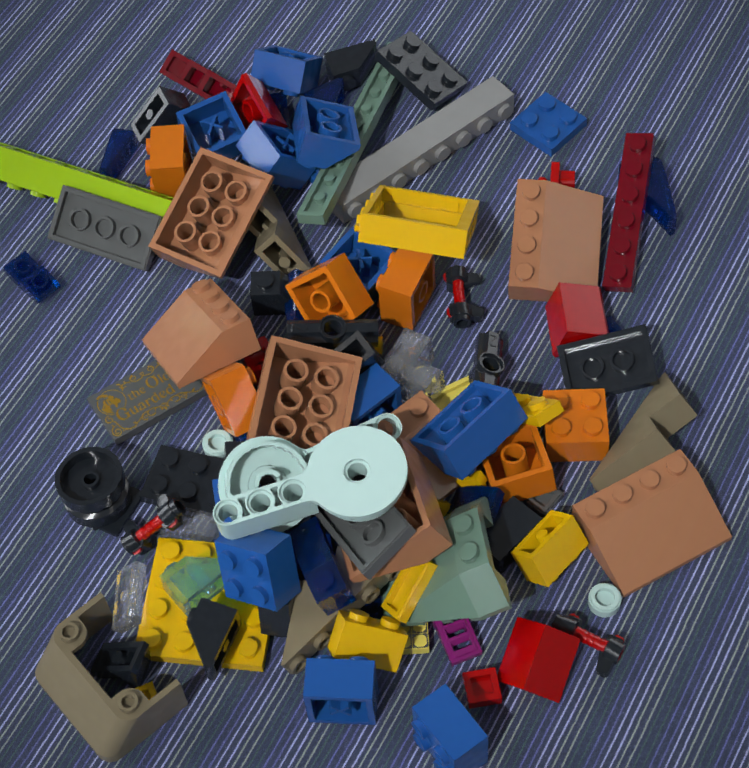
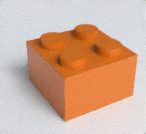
M184 124L152 126L150 138H146L147 155H150V159L145 160L147 177L151 176L150 190L174 197L192 164Z
M397 249L396 252L393 251L390 254L386 272L384 274L381 273L377 279L376 290L379 294L377 307L380 308L381 321L413 331L436 287L434 254Z
M345 252L303 272L285 285L304 320H322L325 316L332 314L342 317L343 320H353L374 304Z
M234 362L201 378L200 380L223 429L235 437L248 432L257 394L253 386L257 383V380L251 368H245L243 364Z
M605 388L543 390L542 396L560 400L564 412L543 425L544 447L550 462L602 461L609 451L610 442Z
M521 424L518 431L507 437L498 446L494 454L486 457L481 462L496 507L502 502L506 503L512 496L516 497L519 501H523L557 490L553 468L537 426Z

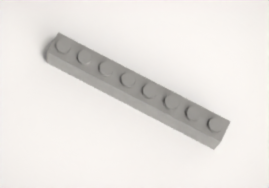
M492 76L356 164L332 213L344 224L353 218H357L361 208L365 207L366 200L370 199L371 193H375L379 185L402 188L407 182L418 175L424 174L439 161L445 160L451 153L468 145L471 140L480 134L488 132L491 127L502 120H506L514 113V93Z

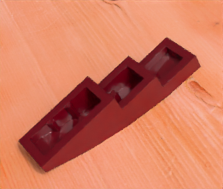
M173 49L159 71L164 76L205 100L226 91L231 100L236 88L235 84Z

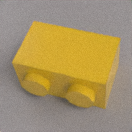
M550 510L510 553L527 581L549 587L559 578V575L571 562L578 558L579 554L589 543L573 515Z
M350 609V612L338 610L327 648L335 659H350L354 656H362L369 660H375L377 669L397 673L409 635L400 624L401 622L389 616H382L381 619L369 617L368 613L358 609Z

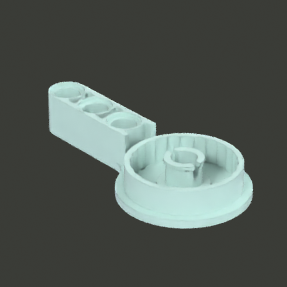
M392 413L378 415L357 425L378 429L379 422L385 420L391 423L393 427L391 436L395 440L402 432L400 419ZM260 436L246 440L230 452L220 469L218 478L220 501L259 488V481L262 476H272L278 482L303 473L317 445L303 449L288 440L274 436ZM294 495L288 501H297L302 496ZM261 506L256 510V512H263L267 510L269 506ZM235 515L229 516L233 521L237 518ZM303 518L270 529L283 532L295 526Z
M370 426L345 427L331 433L316 446L303 473L225 498L214 506L213 518L221 535L231 540L320 513L317 505L343 520L352 522L373 520L388 512L403 493L408 478L406 456L400 444L391 435L380 429ZM357 475L366 476L360 481L352 480ZM294 495L302 496L297 501H288ZM261 506H269V508L263 512H256V510ZM229 516H237L232 522H224Z

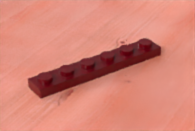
M626 133L602 284L604 291L633 293L656 141L654 133Z

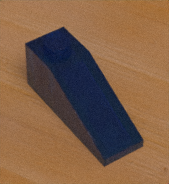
M653 156L645 211L671 236L675 234L677 212L663 163L658 157Z
M315 516L289 530L287 533L291 535L293 549L304 578L317 605L326 615L329 616L355 602L357 599L317 517Z

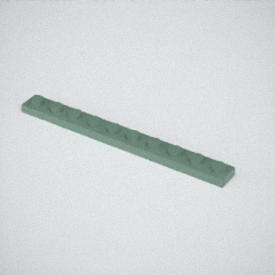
M379 62L376 63L353 107L361 144L360 150L326 169H320L296 214L299 223L326 225L399 82Z

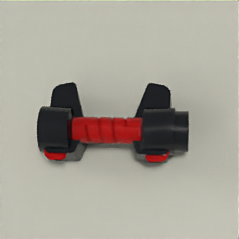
M460 265L448 268L447 272L443 274V280L446 282L447 291L453 293L454 303L449 304V308L446 310L450 323H453L456 328H466L471 323L482 322L484 308L466 303L464 291L473 285L481 284L480 276L477 273H467L466 268Z
M166 494L158 496V515L143 527L137 525L133 519H129L125 523V535L120 538L124 549L131 555H144L152 548L151 535L160 528L164 527L175 531L183 525L182 516L186 513L184 505L177 498H172Z
M558 613L551 627L580 638L582 643L598 650L599 656L596 673L603 678L608 677L614 664H618L625 650L626 643H624V638L619 635H609L606 639L601 638L583 629V621L579 619V616Z

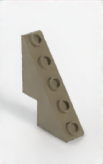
M270 186L248 228L257 237L254 252L273 271H282L296 278L312 267L272 186Z
M666 373L661 375L659 378L660 384L654 385L589 480L596 491L599 492L675 452L668 438L698 416L683 393Z
M337 546L330 583L299 580L301 592L295 596L281 666L290 674L300 673L306 667V658H311L317 651H321L328 646L338 610L350 612V609L360 610L365 604L372 603L379 596L380 589L389 581L395 580L400 571L375 577L371 580L353 583L349 579L341 547Z

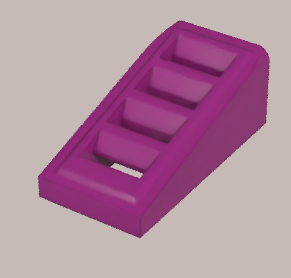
M469 618L459 619L444 626L442 621H432L451 666L482 655L481 647ZM459 630H464V633L454 636L452 638H448L447 636ZM466 641L470 643L469 646L456 651L452 648Z

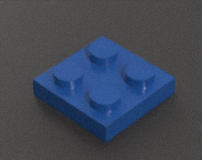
M544 92L510 122V130L550 157L587 126V118L547 92Z

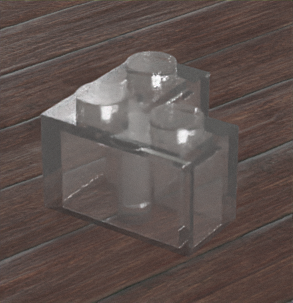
M405 327L384 358L386 363L381 368L401 386V398L404 403L421 390L436 406L444 396L446 386L443 370L430 366L435 359L432 338Z

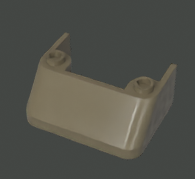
M100 592L57 625L36 667L35 677L42 689L97 756L103 761L115 762L124 757L185 708L188 702L177 679L150 700L140 690L135 688L124 689L110 698L75 657L74 653L81 649L91 636L114 619L104 595Z

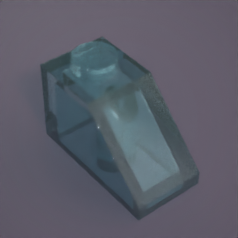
M185 556L180 561L168 565L159 576L166 593L187 617L193 607H197L201 597L210 600L224 590L218 558Z

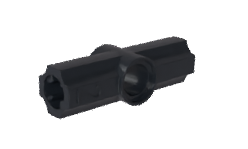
M332 314L325 316L322 320H287V339L334 350L356 331H359L370 341L373 347H378L379 331L377 319L343 320L342 317ZM330 331H334V332L338 333V335H336V336H330V335H328V334H326V333H327V332H330Z
M492 331L479 333L476 339L473 369L468 377L470 384L476 380L499 386L500 375L505 367L502 360L503 340L500 339L499 333Z

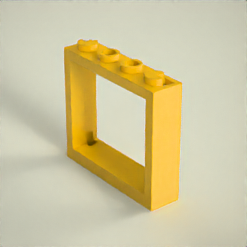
M379 185L375 193H371L370 199L366 200L365 207L361 208L360 214H357L354 231L359 232L358 242L464 259L476 229L480 201Z

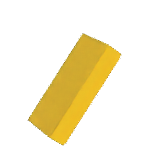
M430 560L425 564L400 570L381 607L396 620L406 624L438 565Z

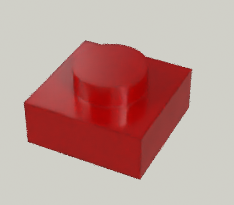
M495 667L462 673L469 709L502 703V695Z

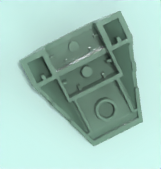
M485 496L456 508L444 518L453 545L431 560L438 567L406 624L400 623L402 627L425 625L426 622L431 621L453 623L455 619L468 618L471 621H481L512 609L506 580L494 568L486 528L493 526L489 502ZM395 580L389 581L380 589L382 603ZM383 609L384 616L394 618L392 615H390L387 611Z

